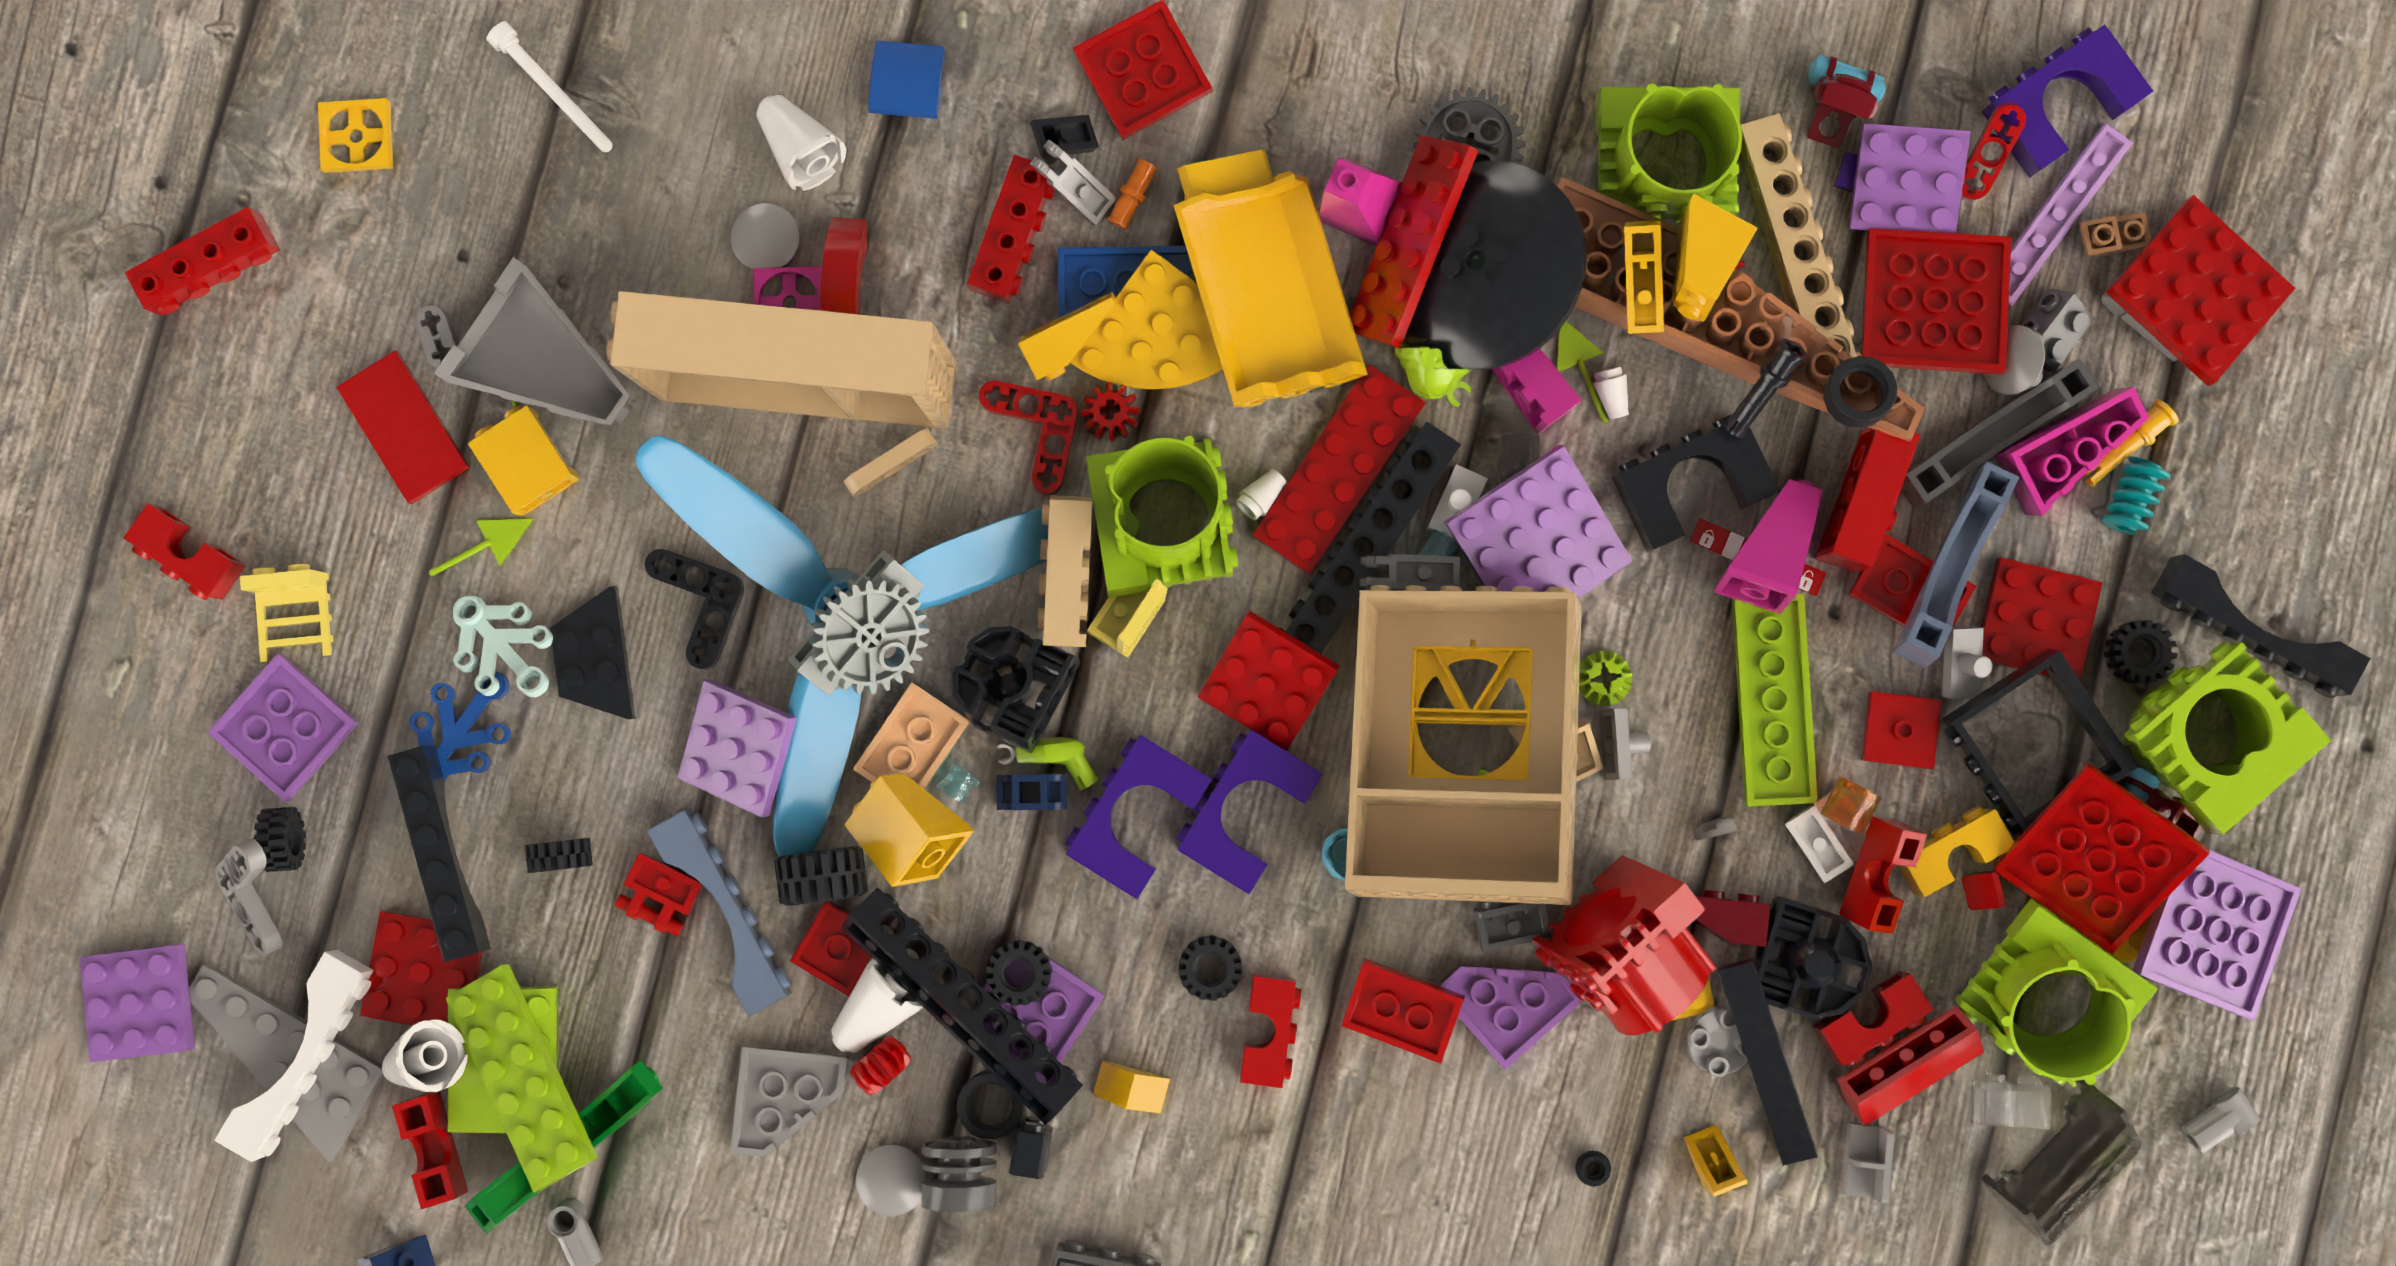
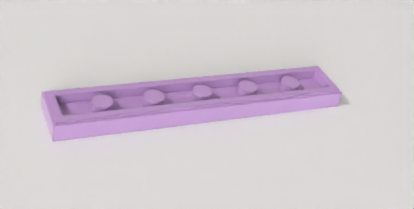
M2106 122L2099 127L2011 246L2008 308L2014 305L2133 144L2132 141Z

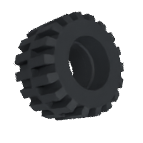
M857 846L784 855L774 860L779 903L786 906L857 897L868 891L864 852L862 848Z

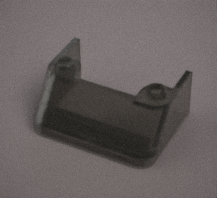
M2084 1080L2075 1081L2081 1093L2071 1096L2064 1106L2067 1124L2021 1172L2016 1169L2010 1171L2003 1170L1994 1180L1987 1174L1982 1177L1983 1182L1993 1197L2044 1245H2050L2060 1238L2134 1159L2142 1145L2127 1112L2095 1086L2088 1085Z

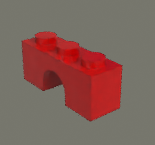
M147 503L123 537L134 545L131 550L145 560L151 561L153 558L162 566L159 570L170 578L177 581L181 578L190 584L188 590L203 600H207L208 597L222 600L246 565L221 547L204 543L194 556L187 558L183 554L181 543L190 526L165 508Z
M1872 816L1848 889L1844 895L1839 915L1846 917L1848 920L1869 931L1893 934L1904 900L1892 894L1888 883L1890 872L1896 865L1916 868L1927 834L1898 820Z
M1900 971L1871 989L1879 1002V1014L1870 1024L1860 1025L1852 1012L1846 1010L1843 1014L1826 1017L1812 1026L1835 1063L1842 1066H1855L1867 1058L1866 1052L1876 1046L1878 1048L1888 1046L1897 1039L1895 1034L1906 1027L1908 1030L1914 1029L1927 1020L1925 1016L1934 1010L1910 973Z
M1253 973L1249 1012L1267 1015L1274 1023V1032L1272 1037L1263 1044L1253 1045L1244 1043L1240 1083L1283 1088L1284 1079L1290 1080L1293 1059L1286 1058L1288 1044H1295L1297 1023H1291L1292 1010L1299 1009L1301 1000V988L1295 987V979Z
M440 1091L427 1093L392 1105L401 1140L408 1139L416 1153L417 1171L411 1177L421 1210L454 1200L469 1192L452 1132H448V1118Z

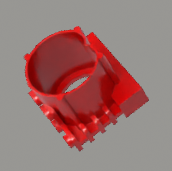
M1622 855L1592 882L1596 890L1589 895L1583 893L1578 897L1580 902L1572 909L1567 907L1563 911L1565 917L1560 924L1552 921L1547 925L1553 934L1552 938L1545 940L1536 935L1532 939V942L1538 948L1534 953L1546 967L1552 966L1561 976L1566 974L1572 982L1569 988L1573 994L1582 1002L1587 1000L1595 1010H1601L1619 1033L1624 1035H1639L1650 1031L1658 1033L1663 1029V1025L1679 1016L1697 999L1704 989L1710 973L1716 969V965L1687 929L1706 909L1686 883Z

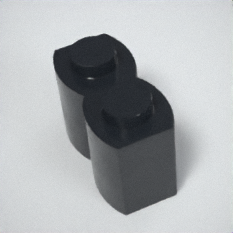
M1026 1117V1122H1019L1018 1127L1015 1129L1009 1168L1011 1175L1034 1179L1044 1178V1174L1047 1171L1053 1127L1045 1125L1038 1117Z

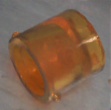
M1839 776L1826 803L1822 806L1820 814L1862 835L1866 831V827L1882 797Z

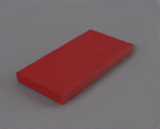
M391 352L336 387L407 503L414 504L471 468L399 352Z

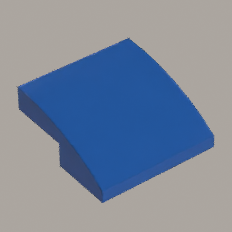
M876 41L870 81L869 113L937 119L942 92L941 78L945 59L944 46Z

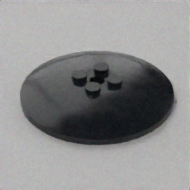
M1505 161L1473 163L1405 335L1415 347L1427 346L1440 349L1443 363L1455 368L1486 370L1507 366L1520 361L1540 349L1560 330L1577 303L1582 290L1587 263V248L1581 221L1572 203L1562 190L1544 175L1520 164ZM1478 253H1484L1486 257L1484 266L1479 270H1472L1470 263L1473 256Z

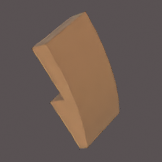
M2145 212L2121 217L2114 215L2079 223L2086 257L2141 250L2151 240Z

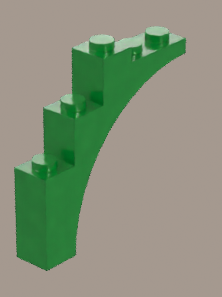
M641 1060L578 1113L594 1149L612 1133L640 1113L663 1089L655 1071L650 1067H646ZM518 1162L477 1193L464 1207L482 1230L488 1234L543 1190L533 1192L520 1162Z

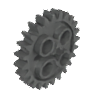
M1468 87L1466 97L1462 98L1455 89L1453 90V100L1448 101L1445 96L1441 95V107L1438 108L1433 104H1429V110L1432 114L1431 118L1421 115L1420 121L1426 127L1416 128L1414 131L1418 137L1424 135L1439 139L1440 136H1447L1461 143H1466L1468 138H1473L1474 145L1477 147L1499 150V154L1494 155L1485 150L1475 148L1479 150L1475 160L1484 158L1488 161L1513 163L1523 162L1524 159L1523 155L1515 152L1517 149L1524 148L1526 143L1523 140L1516 139V137L1524 133L1523 127H1513V124L1519 119V115L1507 116L1510 103L1508 102L1501 107L1497 106L1498 94L1494 95L1490 101L1486 100L1485 89L1481 90L1478 97H1473L1472 89ZM1458 116L1462 117L1467 125L1462 131L1453 132L1447 126L1448 121L1452 117ZM1487 125H1494L1500 130V135L1495 140H1486L1481 136L1482 128ZM1418 141L1413 143V149L1416 148Z

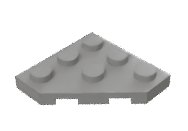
M742 1046L730 1153L766 1157L845 1092L849 1056Z

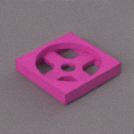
M822 266L753 268L754 304L784 307L783 302L785 298L794 297L796 299V306L794 308L820 310ZM804 276L814 284L817 295H801L797 292V277ZM774 277H782V292L778 296L763 297L765 285Z

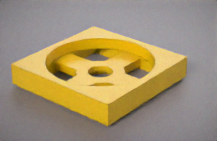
M387 98L318 102L321 171L324 173L393 169L391 103ZM363 110L375 112L383 127L367 128L364 125ZM348 111L349 125L344 130L331 131V119L338 112ZM355 130H360L363 134L362 140L357 143L352 142L350 139L351 133ZM382 142L376 154L366 160L365 149L371 143ZM346 145L349 147L350 163L336 159L332 155L331 146Z

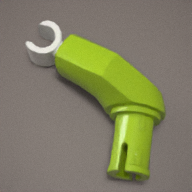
M1068 737L1040 738L1032 754L1004 741L996 747L998 749L1007 748L1011 752V757H1000L998 759V762L1004 765L1012 762L1014 758H1017V762L1020 764L1060 763L1065 765L1080 791L1099 780L1083 754L1085 752V745L1078 739Z

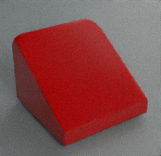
M1982 871L1962 877L1961 881L1970 910L2006 907L1997 872Z

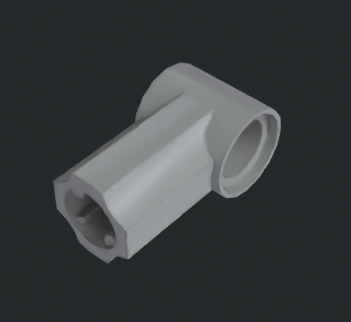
M2231 1087L2218 1093L2211 1100L2212 1105L2183 1124L2181 1128L2187 1141L2198 1152L2204 1153L2231 1134H2240L2253 1128L2260 1121V1117L2239 1087Z
M572 1198L563 1200L550 1212L547 1217V1227L551 1234L557 1237L570 1266H594L603 1261L604 1256L586 1220L587 1212L585 1206L579 1200ZM560 1211L571 1213L574 1217V1225L564 1224L559 1216Z

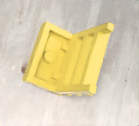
M309 564L289 565L287 572L275 573V568L253 569V575L240 576L241 590L255 593L260 662H270V648L322 643L323 656H332L331 642H334L333 635L330 634L332 615L329 614L328 601H330V594L327 593L326 583L329 580L328 573L312 570ZM319 602L318 615L268 620L266 618V607ZM320 623L321 635L268 640L267 628Z
M1156 578L1149 592L1122 597H1108L1087 629V633L1128 658L1164 604L1168 588L1163 586L1162 581Z

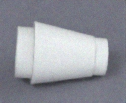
M1621 366L1594 373L1595 382H1593V385L1608 414L1609 420L1629 415L1627 374H1623Z
M1271 469L1268 473H1265L1240 491V497L1236 500V504L1244 514L1253 520H1257L1260 516L1264 517L1282 490V487L1286 484V480L1279 472Z

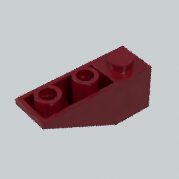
M1703 890V896H1696L1706 910L1694 922L1723 941L1766 947L1770 904L1759 902V895L1738 893V900L1724 899L1725 892Z

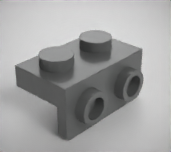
M2049 289L2040 298L2038 304L2021 326L2028 327L2043 336L2045 349L2043 370L2055 373L2095 318L2075 293Z
M1481 902L1482 908L1473 909L1483 952L1530 943L1536 935L1543 939L1552 938L1551 930L1547 927L1549 919L1546 905L1548 904Z

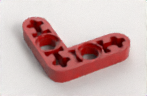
M2004 102L1993 111L1966 161L1962 189L1963 197L1976 200L1986 196L2025 127L2026 114L2017 103ZM2011 110L2015 111L2014 116L2018 119V122L2016 124L2009 123L2004 131L2005 136H2010L2008 141H2005L1999 135L1990 134L1992 129H1995L1998 133L2002 129L2004 124L2000 118L2002 113L2008 115ZM1988 142H1997L2002 147L2001 154L1994 160H1986L1981 155L1982 148ZM1975 161H1978L1984 167L1993 168L1990 173L1985 169L1982 171L1980 180L1983 186L1981 188L1975 186L1972 191L1969 190L1966 179H1974L1979 171L1978 166L1973 165Z
M1001 381L985 383L980 389L979 400L986 411L992 414L1043 424L1032 471V483L1041 494L1053 495L1057 493L1064 482L1078 419V408L1075 401L1066 395ZM994 389H999L1001 396L1011 398V391L1017 392L1013 398V411L1007 410L1009 403L1004 401H997L996 406H991L990 400L986 398L987 393L993 394ZM1026 395H1032L1039 401L1037 410L1031 414L1023 413L1019 408L1020 400ZM1044 399H1051L1048 405L1054 408H1060L1062 403H1066L1068 410L1072 411L1071 416L1065 415L1062 421L1058 420L1057 413L1047 411V418L1041 417L1045 409ZM1059 436L1065 441V448L1060 454L1052 455L1046 451L1045 443L1050 437ZM1042 457L1052 462L1062 461L1061 467L1053 465L1052 475L1057 478V482L1050 483L1048 488H1044L1043 482L1038 479L1039 475L1046 474L1048 467L1047 463H1041Z

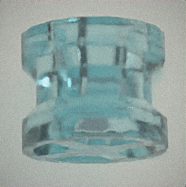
M952 762L948 767V775L945 779L940 780L936 786L952 798L966 805L969 800V792L972 788L977 787L981 781Z

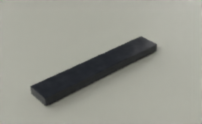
M1753 958L1718 967V973L1782 1165L1818 1158L1817 1150Z

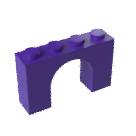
M2105 24L2094 32L2090 27L2072 39L2074 46L2067 51L2061 46L2044 58L2047 65L2038 71L2034 66L2026 70L2016 78L2019 84L2009 90L2005 85L1988 97L1991 104L1981 111L1986 119L1989 120L1996 107L2004 102H2014L2022 107L2026 114V123L2011 153L2029 178L2069 151L2067 145L2048 121L2043 109V94L2050 81L2067 78L2083 83L2092 91L2112 120L2154 92ZM2011 110L2008 115L2002 113L2000 116L2004 124L2000 132L1996 131V133L2005 141H2008L2010 136H2005L2004 134L2007 125L2018 122V119L2014 116V110Z
M1250 730L1247 736L1242 732L1230 749L1236 753L1228 766L1222 762L1212 779L1217 783L1212 794L1203 793L1194 808V811L1199 813L1192 825L1186 822L1175 839L1181 843L1177 849L1179 852L1249 895L1268 864L1235 844L1225 833L1221 822V809L1225 798L1239 784L1259 780L1274 785L1305 804L1323 773L1253 730Z
M1142 735L1137 740L1132 737L1129 739L1120 754L1125 758L1118 770L1114 767L1111 768L1101 784L1107 789L1100 800L1093 797L1083 813L1088 819L1080 830L1075 826L1064 843L1069 847L1065 855L1135 899L1139 898L1157 868L1124 848L1117 841L1111 827V814L1116 801L1124 792L1133 787L1149 785L1162 789L1194 809L1212 780Z

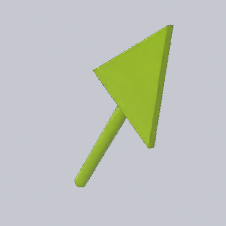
M1566 321L1558 334L1556 369L1561 372L1578 365L1601 421L1607 423V414L1584 363L1587 360L1604 354V352Z
M534 518L476 520L486 540L431 569L429 575L434 576L487 547H490L499 566H501Z

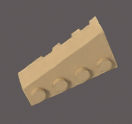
M1050 495V503L1042 505V525H1048V539H1041L1040 560H1047L1046 574H1040L1039 595H1045V608H1038L1037 629H1044L1043 645L1086 647L1092 497Z

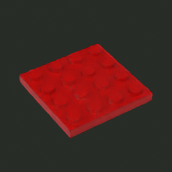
M2193 194L2183 202L2105 292L2209 387L2218 381L2296 288Z
M1869 228L1866 242L1861 355L1873 357L1890 368L2003 375L2006 371L2011 237Z
M2087 762L2012 844L2010 849L1994 864V870L2113 954L2210 852L2209 848Z

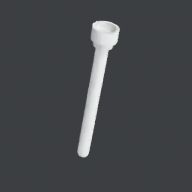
M506 21L494 26L486 37L491 46L496 51H502L504 54L509 53L602 152L611 151L613 145L606 135L518 44L517 32Z

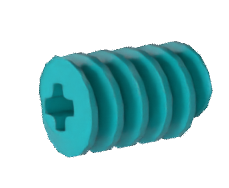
M2129 457L2128 460L2131 464L2126 465L2123 469L2126 477L2119 479L2118 486L2120 489L2114 491L2112 495L2115 502L2107 506V511L2110 515L2103 516L2102 523L2117 532L2135 535L2136 530H2148L2149 528L2146 523L2141 521L2142 517H2154V513L2146 508L2147 504L2159 505L2160 500L2154 497L2152 493L2165 491V487L2157 482L2158 479L2169 480L2171 475L2164 471L2161 466L2149 460Z

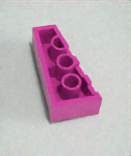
M1541 349L1520 361L1491 369L1537 435L1570 413L1582 401Z
M2134 387L2116 388L2003 449L1995 456L2002 469L2019 476L2013 492L2025 515L2043 516L2060 496L2066 495L2083 475L2101 463L2100 460L2106 454L2124 442L2149 419V416Z

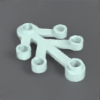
M465 596L460 598L453 607V619L461 627L458 652L453 659L455 666L466 673L472 672L478 666V657L472 652L477 630L484 639L480 671L474 683L475 688L484 696H492L498 691L499 681L494 677L498 654L517 675V687L529 697L541 696L549 685L547 675L535 666L529 667L508 643H532L539 649H545L553 642V634L543 625H537L532 629H495L487 620L510 619L516 625L523 626L531 620L532 612L522 602H516L512 605H486L477 596ZM524 609L523 616L515 618L517 611ZM471 610H476V613L468 619V613ZM545 632V638L537 642V636ZM470 656V662L462 665L463 658ZM491 679V685L487 689H483V683ZM540 679L539 685L531 689V683L534 680Z

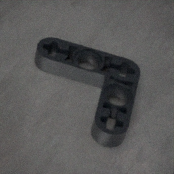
M653 550L645 559V569L650 577L705 597L686 648V658L689 664L695 668L710 669L720 659L744 594V584L738 576L668 550ZM664 556H667L666 562L668 564L679 567L680 560L684 561L678 570V575L667 570H662L659 575V569L654 566V562L662 560ZM693 567H699L703 571L704 579L700 585L692 587L686 582V573ZM712 572L716 573L713 580L723 584L732 579L731 585L736 588L734 594L728 593L726 598H723V591L710 586V593H706V589L711 584ZM677 575V581L675 582L673 578ZM714 611H719L724 616V625L717 631H711L706 625L708 614ZM701 632L709 636L719 637L717 643L709 641L707 651L711 653V658L703 659L700 664L698 662L699 656L695 655L696 648L702 649L707 640L699 638Z

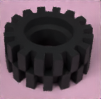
M2151 620L2133 621L2118 626L2119 629L2113 630L2109 634L2112 636V639L2106 640L2105 646H2109V651H2104V658L2110 657L2111 662L2106 663L2108 669L2116 670L2113 673L2115 677H2123V681L2126 683L2143 684L2156 682L2157 679H2162L2168 675L2166 671L2172 670L2175 664L2170 662L2172 659H2177L2178 654L2173 653L2171 647H2177L2176 641H2169L2168 638L2172 634L2169 630H2161L2164 627L2162 624H2152L2153 621ZM2136 639L2147 641L2152 648V658L2143 666L2135 664L2129 657L2130 644Z
M296 807L262 809L260 814L257 815L258 823H255L254 826L257 835H254V839L260 844L265 853L267 863L263 869L265 872L298 870V867L302 865L301 860L305 858L303 850H306V843H304L306 831L303 832L304 821L300 820L302 815L300 812H297Z
M590 838L525 845L528 873L593 866Z
M1213 935L1199 937L1195 941L1190 942L1181 954L1179 961L1181 982L1192 996L1195 995L1201 1000L1217 1001L1219 998L1227 997L1231 991L1236 989L1241 979L1242 963L1236 948L1224 938ZM1208 954L1218 956L1224 963L1223 975L1213 982L1201 979L1196 970L1199 959Z
M1015 940L1002 945L991 956L986 968L988 975L986 980L992 989V994L994 996L997 995L1001 1002L1010 1003L1011 1006H1024L1036 1001L1046 991L1051 981L1052 966L1050 967L1048 955H1045L1040 946L1037 947L1030 941ZM1023 959L1031 965L1033 976L1027 985L1018 987L1012 985L1007 980L1006 967L1012 960Z

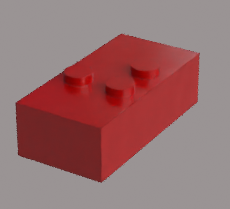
M1868 427L1861 430L1814 559L1851 573L1873 567L1885 532H1889L1896 521L1897 512L1893 510L1920 439V434L1914 433L1912 440L1909 442Z

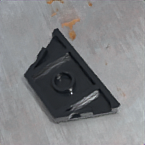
M610 586L550 627V632L553 634L552 647L559 697L625 719H636L619 589L617 586Z

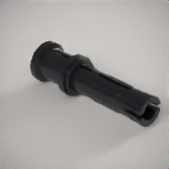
M1786 338L1780 340L1778 343L1779 349L1769 362H1764L1760 367V378L1729 420L1725 422L1724 427L1727 431L1734 427L1730 434L1742 438L1777 389L1788 385L1791 381L1789 377L1799 363H1804L1808 358V354L1800 345Z

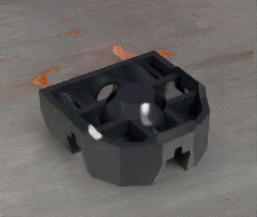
M1012 626L990 627L970 640L967 646V654L964 657V664L955 667L952 673L953 696L975 728L1032 754L1076 673L1080 660L1078 657L1055 646L1043 645L1042 640L1038 638L1034 640L1029 635ZM1025 644L1032 647L1026 660L1022 663L1015 656L1021 645ZM976 659L989 665L986 668L988 670L986 676L980 677L970 672ZM1011 666L1012 673L1001 677L997 670ZM1036 680L1046 686L1039 693L1035 709L1025 704L1033 695ZM989 704H992L999 709L991 722V726H986L980 721Z
M1780 896L1772 899L1769 911L1766 947L1758 946L1754 957L1760 981L1783 988V992L1762 985L1768 1005L1814 1020L1843 1014L1857 1000L1862 998L1866 992L1873 969L1866 939L1846 917ZM1782 915L1804 921V923L1801 924L1782 918ZM1821 916L1832 919L1827 938L1825 939L1815 936ZM1781 938L1789 940V942L1786 943L1783 951L1781 952V967H1778L1772 964L1777 959L1781 946ZM1842 962L1862 968L1860 974L1862 977L1860 982L1858 981L1856 988L1836 982L1841 972ZM1795 966H1803L1808 976L1801 980L1797 975ZM1799 987L1810 990L1805 1010L1793 1007Z

